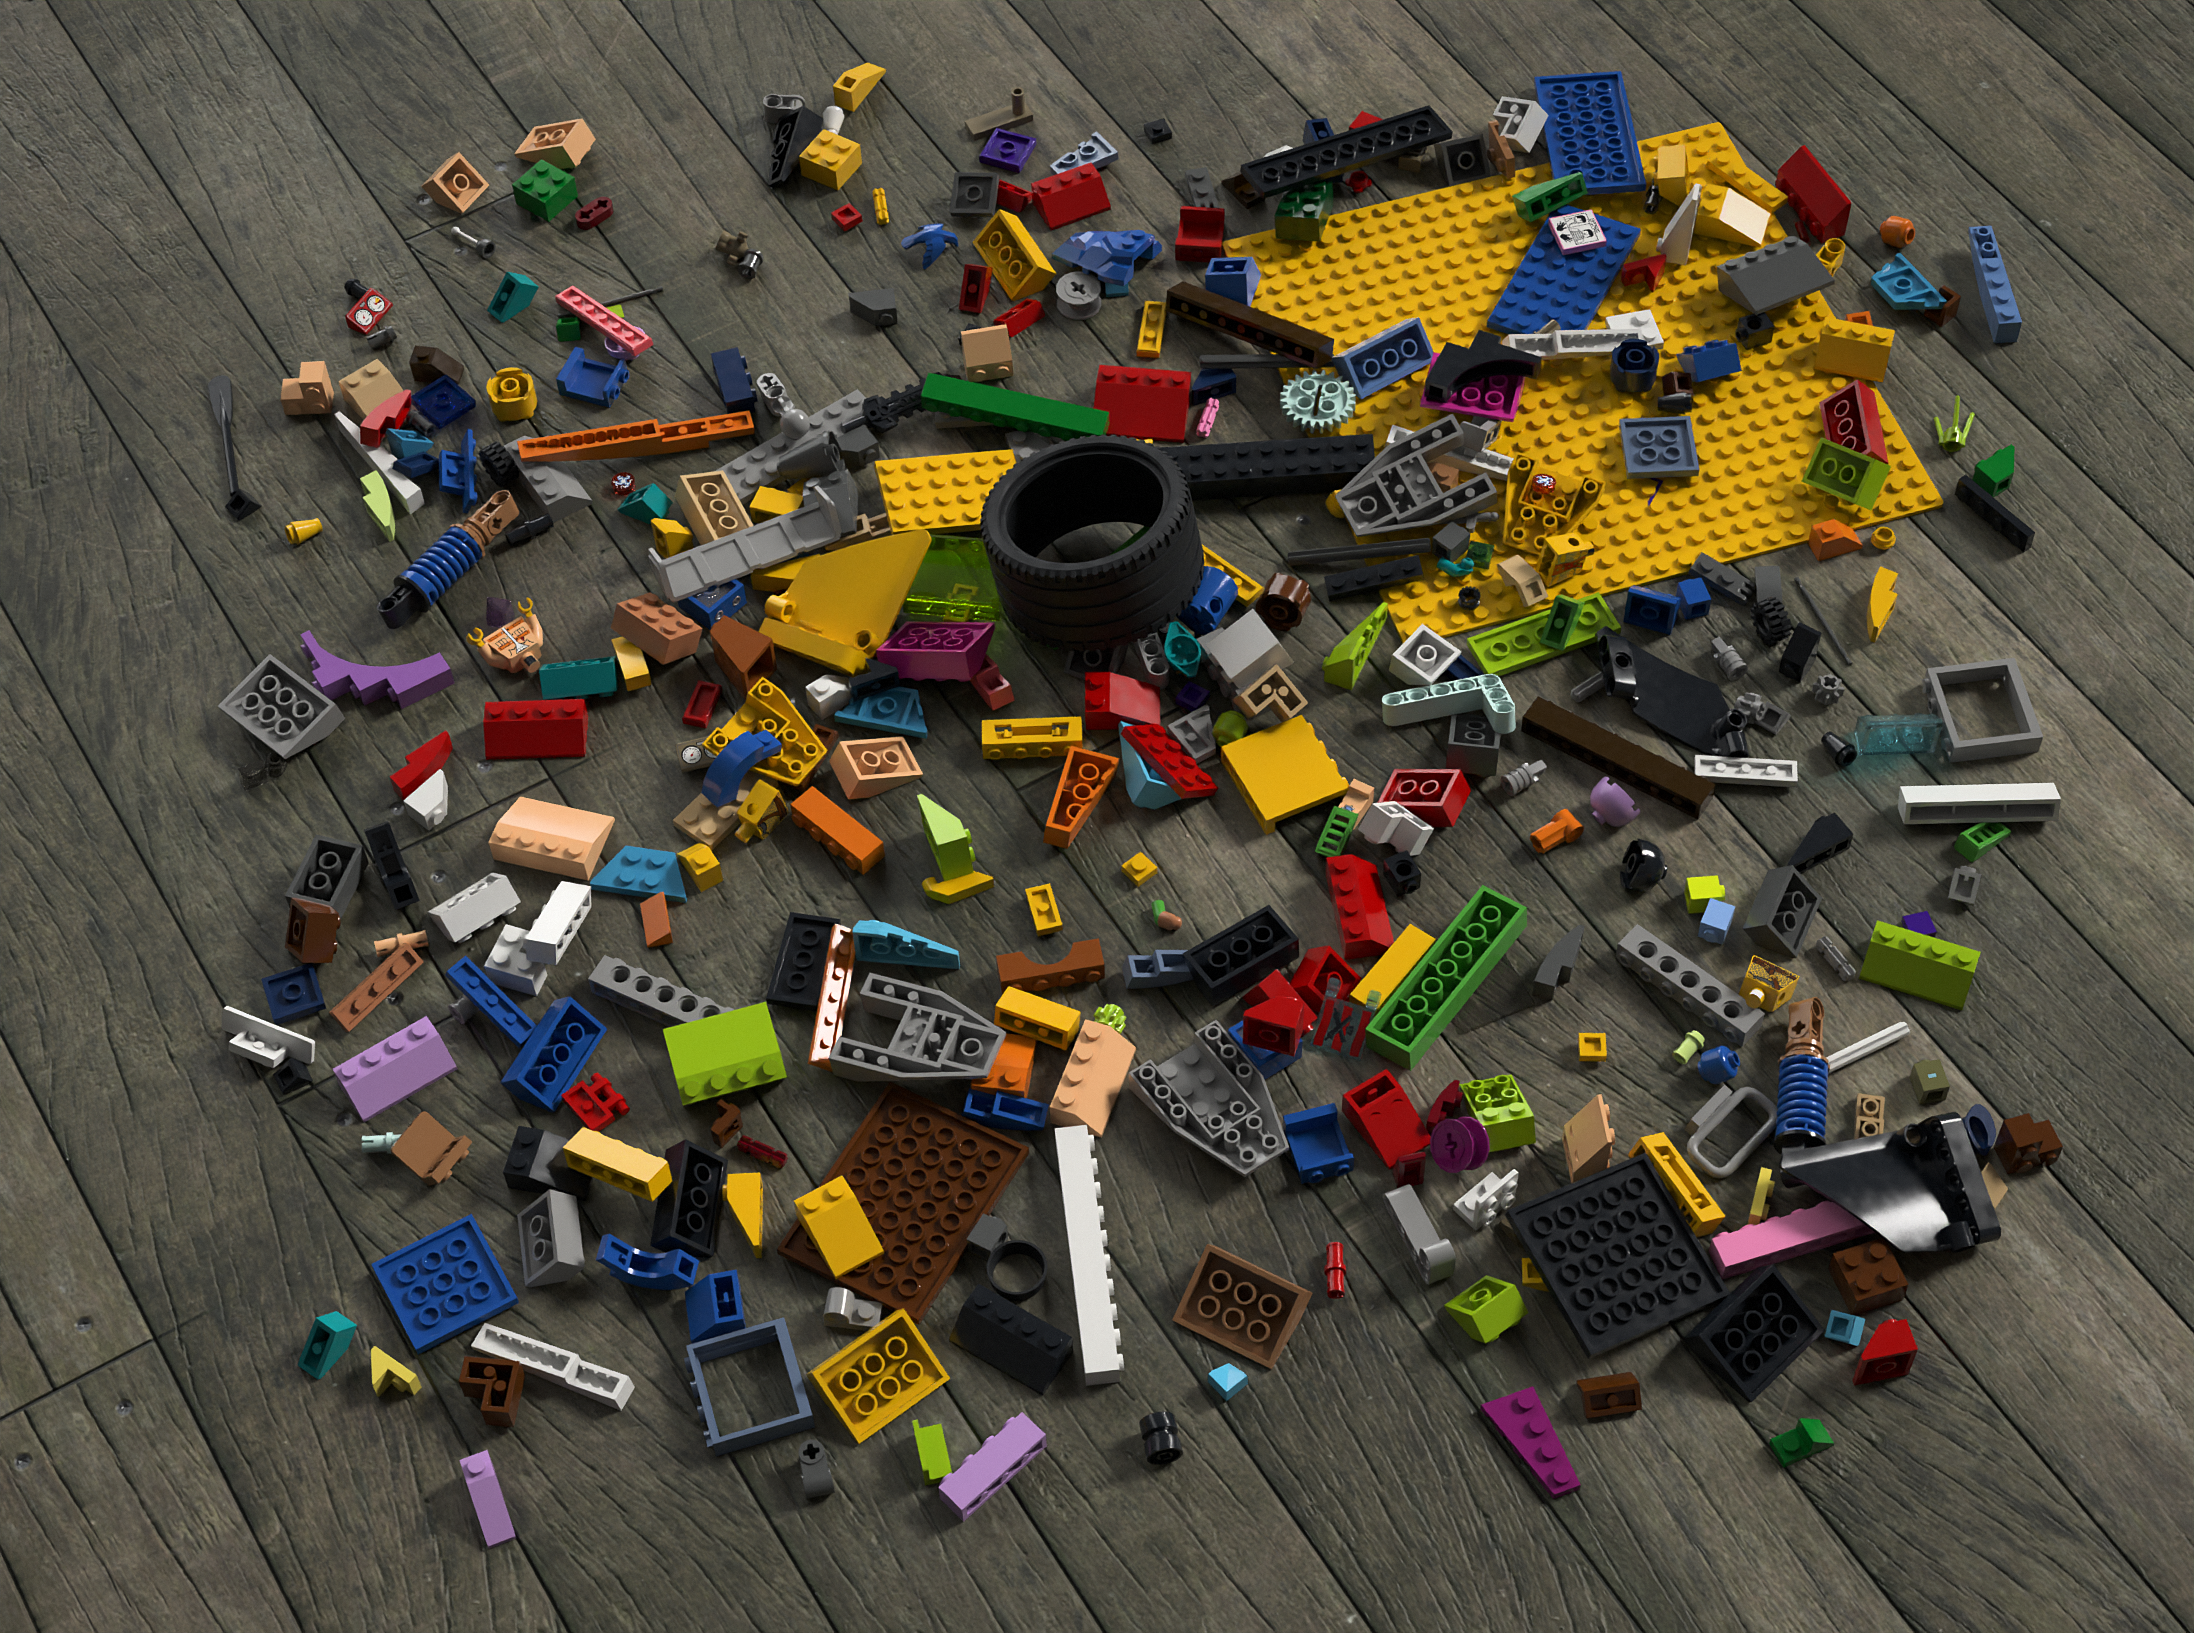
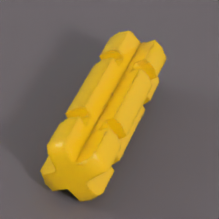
M875 188L872 192L877 223L879 225H886L889 219L885 192L882 188Z

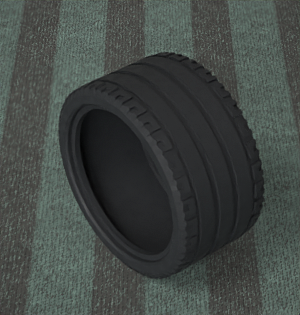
M1091 435L1086 438L1085 436L1079 439L1072 438L1070 441H1060L1059 444H1051L1048 448L1039 449L1040 451L1037 453H1031L1028 458L1021 459L1020 463H1016L1012 469H1008L1006 474L999 478V482L993 485L994 488L989 491V496L986 497L982 507L983 511H981L982 539L1005 614L1013 626L1018 628L1020 633H1024L1027 638H1032L1033 641L1040 642L1044 646L1049 645L1051 648L1058 647L1059 650L1069 649V651L1079 650L1080 652H1085V650L1096 651V649L1106 650L1109 647L1113 649L1119 645L1125 646L1129 642L1134 643L1140 638L1148 637L1150 633H1156L1159 628L1166 627L1167 623L1174 621V617L1179 616L1181 611L1188 607V603H1191L1193 596L1197 594V588H1200L1203 579L1204 553L1190 489L1177 461H1174V458L1168 456V453L1162 451L1160 447H1154L1152 443H1145L1144 440H1136V438H1127L1126 436L1117 437V435ZM1108 522H1126L1150 528L1145 535L1129 547L1101 559L1081 563H1056L1036 558L1041 551L1058 538L1086 526Z

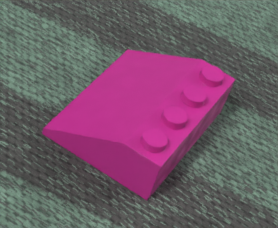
M1433 352L1428 375L1440 353ZM1499 375L1482 378L1459 389L1449 398L1447 403L1425 397L1424 387L1420 407L1514 422L1522 396L1525 377Z
M907 621L876 650L878 662L896 667L899 673V680L913 678L915 681H920L927 678L935 679L936 681H945L947 679H957L960 682L969 681L981 668L995 630V623Z

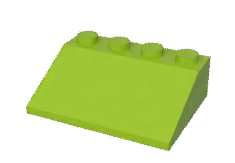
M766 1002L663 1029L683 1107L787 1078Z

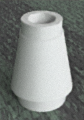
M829 106L823 112L824 129L838 135L844 120V114L841 108Z

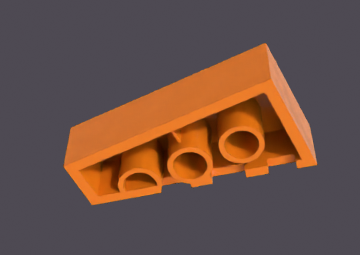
M1070 746L1045 826L1043 843L1068 849L1115 778L1119 758Z

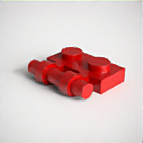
M595 1073L590 1078L594 1083L593 1085L588 1087L582 1080L563 1093L561 1097L563 1102L587 1129L599 1132L615 1121L614 1115L611 1113L613 1110H618L621 1115H626L630 1108L626 1104V1099L612 1089L611 1082L607 1078H603L599 1073ZM604 1094L607 1100L602 1102L597 1096Z

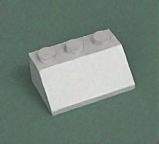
M491 873L428 911V914L449 941L462 943L472 937L471 932L479 927L482 930L494 923L493 919L501 914L506 916L515 911V905L521 901L505 875Z

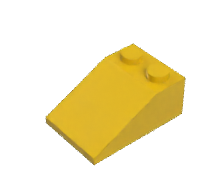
M1706 183L1697 212L1694 234L1761 247L1770 213L1730 188Z
M843 1176L794 1200L797 1218L835 1279L884 1254V1250L856 1196Z

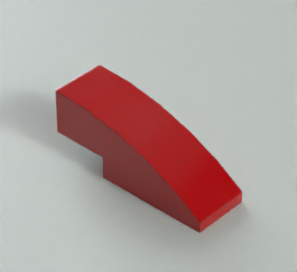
M404 390L385 400L364 419L360 425V444L379 448L386 436L387 428H401L411 410V390Z
M446 730L405 756L407 766L390 776L394 791L403 801L439 769H442L453 749L449 733Z

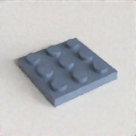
M1690 416L1619 419V431L1627 479L1699 475V464Z

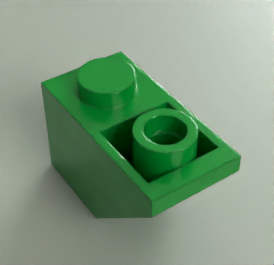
M2012 444L2003 450H1997L1990 458L1979 461L1974 468L1975 472L1972 480L1993 498L2010 487L2014 474L2015 447Z

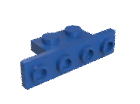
M467 429L461 442V454L441 450L439 454V491L462 495L463 513H468L471 506H475L477 501V492H474L477 475L474 474L476 457L473 456L476 440L473 439V431L471 429Z

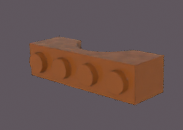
M1099 938L1074 942L1070 953L1063 960L1055 964L1042 965L1034 963L1022 951L996 956L1002 995L1008 986L1024 992L1033 990L1043 991L1051 987H1067L1075 983L1095 982L1105 978V966Z

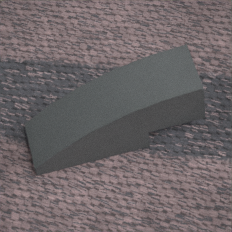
M1578 925L1568 932L1547 954L1534 980L1532 995L1553 1000L1559 979L1570 982L1583 940L1584 925Z

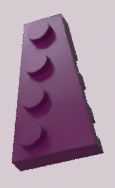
M1533 1386L1481 1404L1480 1410L1491 1419L1495 1424L1496 1430L1513 1446L1514 1452L1531 1468L1532 1474L1553 1499L1580 1490L1581 1484Z

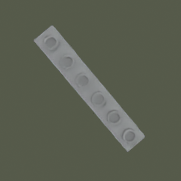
M1637 924L1618 943L1615 958L1623 966L1634 970L1644 981L1651 982L1664 995L1672 997L1679 1002L1685 1010L1693 1012L1703 1019L1705 1024L1723 1033L1729 1041L1743 1047L1761 1028L1765 1014L1758 1008L1749 1007L1743 997Z
M604 955L588 978L592 993L668 1027L734 1010L730 1007L724 1008L708 997H699L685 987L679 988L662 977L656 978L651 976L642 968H633L626 965L619 958L613 959Z

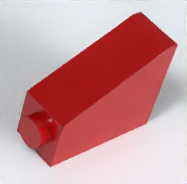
M1277 969L1243 996V999L1252 1007L1276 996L1294 997L1304 1002ZM1305 1002L1301 1038L1314 1028L1311 1023L1318 1018Z

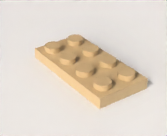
M748 770L740 782L737 799L717 808L701 793L673 819V824L698 843L707 845L712 851L741 823L737 811L756 782L760 779L776 789L779 786L778 780Z

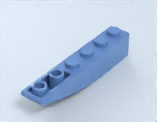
M1992 226L1969 227L1968 233L1976 280L1993 342H2017L2022 320Z

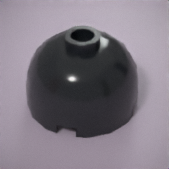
M1638 839V841L1633 840L1630 843L1622 860V863L1626 864L1625 873L1620 871L1621 885L1631 890H1650L1661 879L1663 880L1667 874V865H1665L1663 852L1656 844L1646 840Z

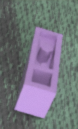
M485 1450L461 1459V1467L488 1548L516 1539L488 1451Z

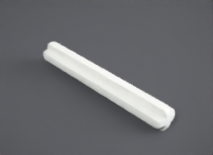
M1899 1022L1826 1057L1830 1065L1829 1073L1910 1034L1908 1025L1905 1022Z

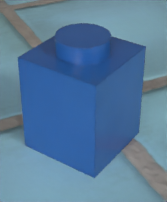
M1702 578L1678 582L1676 597L1681 598L1680 609L1685 619L1709 615L1712 599Z

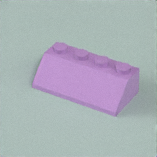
M427 1016L333 1068L339 1086L363 1122L370 1120L457 1070V1066L444 1042Z

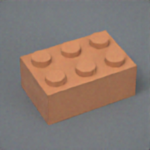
M646 593L617 603L611 629L663 665L696 653L703 629L694 623L692 619L685 617L676 608L666 604L657 595L652 593Z

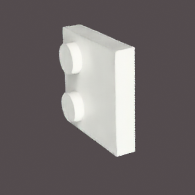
M1650 309L1606 317L1605 325L1607 329H1641L1643 340L1647 342L1648 346L1651 348L1654 346L1657 350L1663 349L1664 341Z

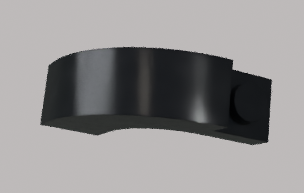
M389 821L364 829L395 910L420 901Z

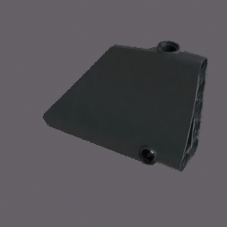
M1956 1112L1931 1116L1918 1124L1910 1123L1898 1131L1788 1152L1781 1156L1779 1168L1783 1172L1843 1208L1902 1253L1945 1251L1957 1253L1968 1250L1978 1244L1996 1241L2001 1236V1227L1961 1116Z

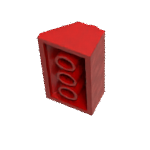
M1803 145L1778 169L1775 186L1788 196L1787 202L1789 206L1794 208L1800 220L1805 222L1812 235L1816 236L1822 244L1829 239L1845 235L1852 203L1808 148Z
M1857 379L1819 402L1827 440L1888 464L1874 391Z
M585 700L485 702L483 727L486 760L585 757L589 717Z
M1353 854L1327 857L1326 879L1344 960L1384 955L1394 943L1376 865Z

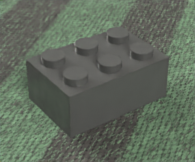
M315 835L285 895L289 908L291 898L331 906L339 913L341 921L369 864L363 845Z

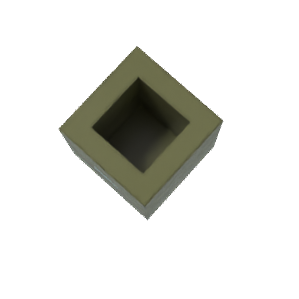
M1925 1059L1915 1063L1909 1078L1919 1105L1946 1100L1950 1085L1940 1059L1932 1061Z

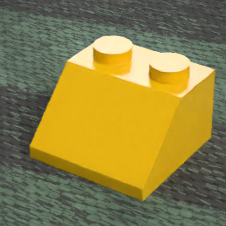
M1686 145L1658 147V156L1654 157L1655 170H1658L1653 174L1654 186L1659 187V194L1662 197L1681 206L1690 192V173Z

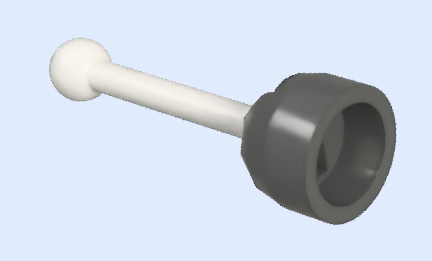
M458 227L452 228L451 232L453 235H459L475 244L479 255L489 258L494 254L496 245L491 240L483 238L477 241L461 232Z

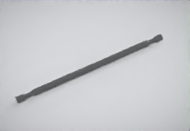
M662 286L657 287L656 289L638 292L601 302L600 304L608 306L652 294L653 292L663 291ZM569 311L567 313H561L557 315L558 319H560L564 316H571L574 314Z
M1795 577V582L1799 585L1800 590L1837 649L1845 658L1847 665L1851 666L1853 664L1852 661L1847 657L1845 650L1808 591L1801 584L1799 577Z

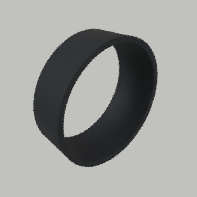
M1011 1240L999 1245L990 1254L987 1261V1275L994 1290L1003 1298L1013 1301L1026 1300L1041 1290L1047 1273V1260L1044 1253L1035 1244L1024 1240ZM1024 1254L1032 1257L1039 1263L1043 1276L1034 1287L1021 1292L1007 1291L993 1281V1272L996 1265L1009 1255Z

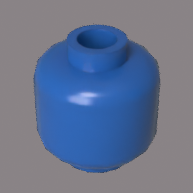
M1718 1046L1703 1052L1700 1061H1698V1070L1701 1077L1711 1084H1720L1735 1078L1738 1066H1740L1737 1053L1735 1051L1731 1052L1726 1046Z

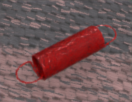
M1801 220L1796 222L1794 226L1800 240L1805 243L1810 242L1803 222Z

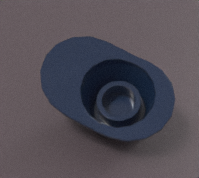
M1975 1104L1967 1115L1962 1118L1974 1154L1986 1156L1995 1142L1996 1128L1988 1110L1981 1104Z

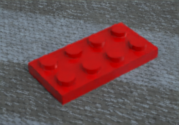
M1150 724L1124 727L1121 735L1181 799L1215 795L1218 787L1212 781V778L1196 765V761L1181 749L1179 743L1169 737L1162 726Z

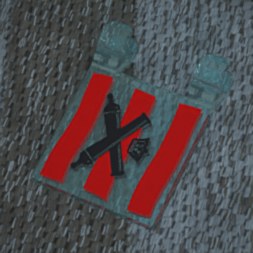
M1330 978L1310 1046L1361 1061L1366 1045L1365 1029L1374 1019L1382 995L1378 991L1371 990L1368 994L1366 1007L1340 1000L1336 997L1341 981L1336 978Z

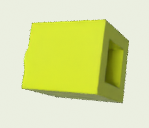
M1718 875L1686 879L1684 895L1688 914L1705 912L1710 898L1725 901V888L1719 884Z

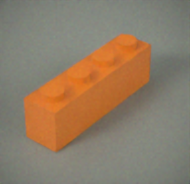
M813 786L790 804L793 822L798 827H804L808 830L813 839L823 842L833 855H839L843 858L851 869H857L864 875L885 857L883 841Z

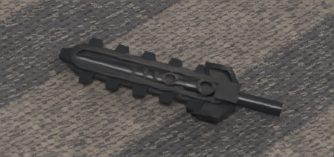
M942 375L962 380L960 375ZM926 378L920 379V385L918 386L905 385L906 391L904 392L891 391L890 398L885 399L883 396L878 397V395L864 399L862 416L840 426L842 433H848L862 425L884 433L898 425L900 416L908 419L913 416V411L916 409L921 413L924 412L926 409L922 408L921 394Z

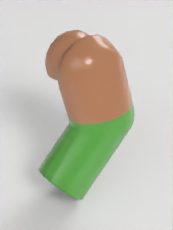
M1162 900L1153 901L1151 905L1155 924L1167 930L1180 929L1182 926L1181 918L1166 912Z

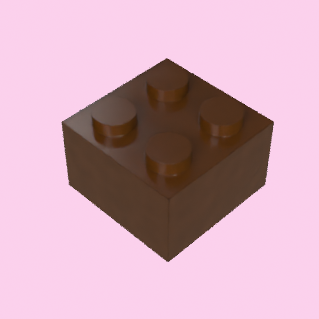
M1883 1238L1833 1253L1828 1268L1851 1315L1854 1316L1902 1301L1909 1285L1887 1242Z

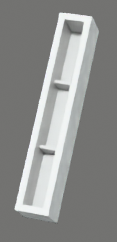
M2054 783L1900 786L1898 810L1904 824L2058 821L2061 798Z

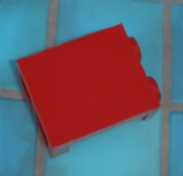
M1192 206L1180 207L1179 230L1175 242V260L1210 263L1211 258H1221L1225 209Z

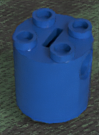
M1204 566L1203 579L1200 588H1197V594L1193 596L1192 602L1188 603V607L1182 610L1179 616H1176L1194 632L1195 636L1197 634L1206 635L1215 631L1238 595V587L1234 580L1228 574L1215 567Z

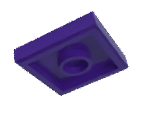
M996 128L980 154L979 162L1020 173L1036 146V138Z

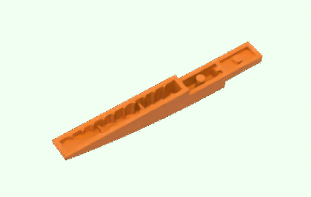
M743 411L662 425L658 424L657 419L521 440L517 441L521 462L615 459L708 448L709 441L754 434V425L750 411Z

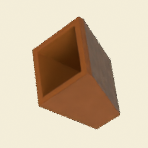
M725 615L713 624L710 636L715 662L746 701L747 693L761 677L768 680L777 670L773 640Z

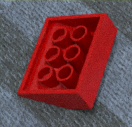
M1099 365L1093 409L1109 412V426L1106 436L1117 435V437L1126 436L1127 438L1133 437L1141 440L1152 439L1154 441L1184 443L1192 391L1191 372Z

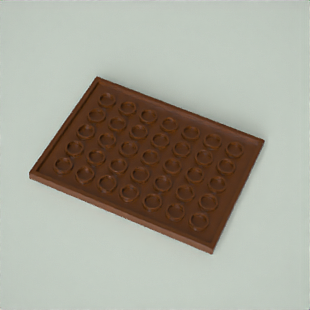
M889 1082L819 1186L821 1187L840 1176L844 1177L878 1238L884 1254L835 1279L798 1218L778 1246L777 1253L870 1301L881 1303L884 1308L892 1312L904 1308L912 1322L920 1325L968 1250V1236L983 1213L988 1216L991 1214L1029 1155V1147Z

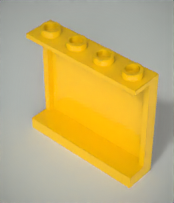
M1302 715L1221 746V762L1265 835L1275 832V822L1337 797L1343 800L1349 791L1348 781L1345 777L1340 776L1336 762L1328 757L1324 743L1321 740L1318 741L1312 724L1310 722L1307 723Z

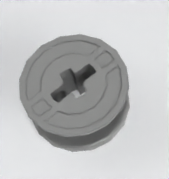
M1082 271L1071 272L1060 278L1056 285V293L1058 295L1057 309L1060 314L1073 320H1085L1098 313L1101 308V298L1099 296L1101 285L1098 279L1092 274L1087 275Z

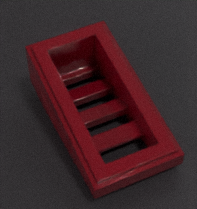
M1425 1152L1398 1157L1392 1172L1397 1188L1407 1184L1411 1186L1423 1184L1426 1164Z

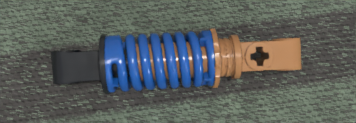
M502 490L496 492L472 517H468L463 525L458 523L452 524L446 533L433 543L432 547L428 548L419 559H416L407 570L394 578L395 589L377 605V609L389 629H397L403 626L416 611L427 612L431 605L438 600L439 596H442L446 590H449L451 585L455 584L457 579L463 576V573H467L469 568L475 565V562L477 563L485 557L484 546H488L492 539L519 515V510L509 491Z
M1818 997L1794 1002L1789 1005L1786 1054L1778 1060L1780 1074L1778 1078L1776 1133L1773 1144L1774 1149L1781 1155L1826 1145L1824 1136L1826 1134L1827 1081L1830 1065L1828 1064V1059L1823 1056L1824 1007ZM1780 1169V1177L1786 1188L1790 1189L1805 1185Z

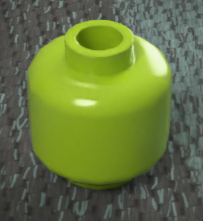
M1231 710L1218 716L1212 729V736L1218 746L1221 747L1245 737L1248 731V724L1241 713Z

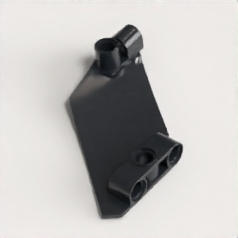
M1607 626L1596 632L1597 648L1608 697L1630 699L1632 714L1662 733L1705 755L1748 758L1749 751L1746 737L1742 731L1747 724V718L1740 710L1728 707L1717 684L1696 677L1664 662L1628 641L1625 637L1620 636Z

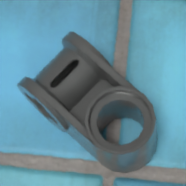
M817 1440L803 1442L799 1448V1459L806 1498L811 1499L835 1493L830 1467H828L822 1444ZM815 1454V1459L810 1460V1455Z

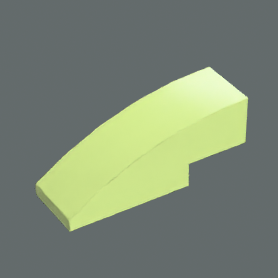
M375 470L360 478L364 494L366 495L363 497L367 513L389 542L394 540L395 517L387 488L383 479Z

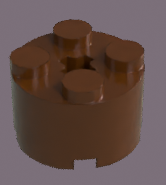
M1274 573L1266 582L1256 602V613L1258 616L1261 614L1265 619L1264 623L1273 629L1289 631L1291 627H1298L1311 602L1308 583L1281 573Z

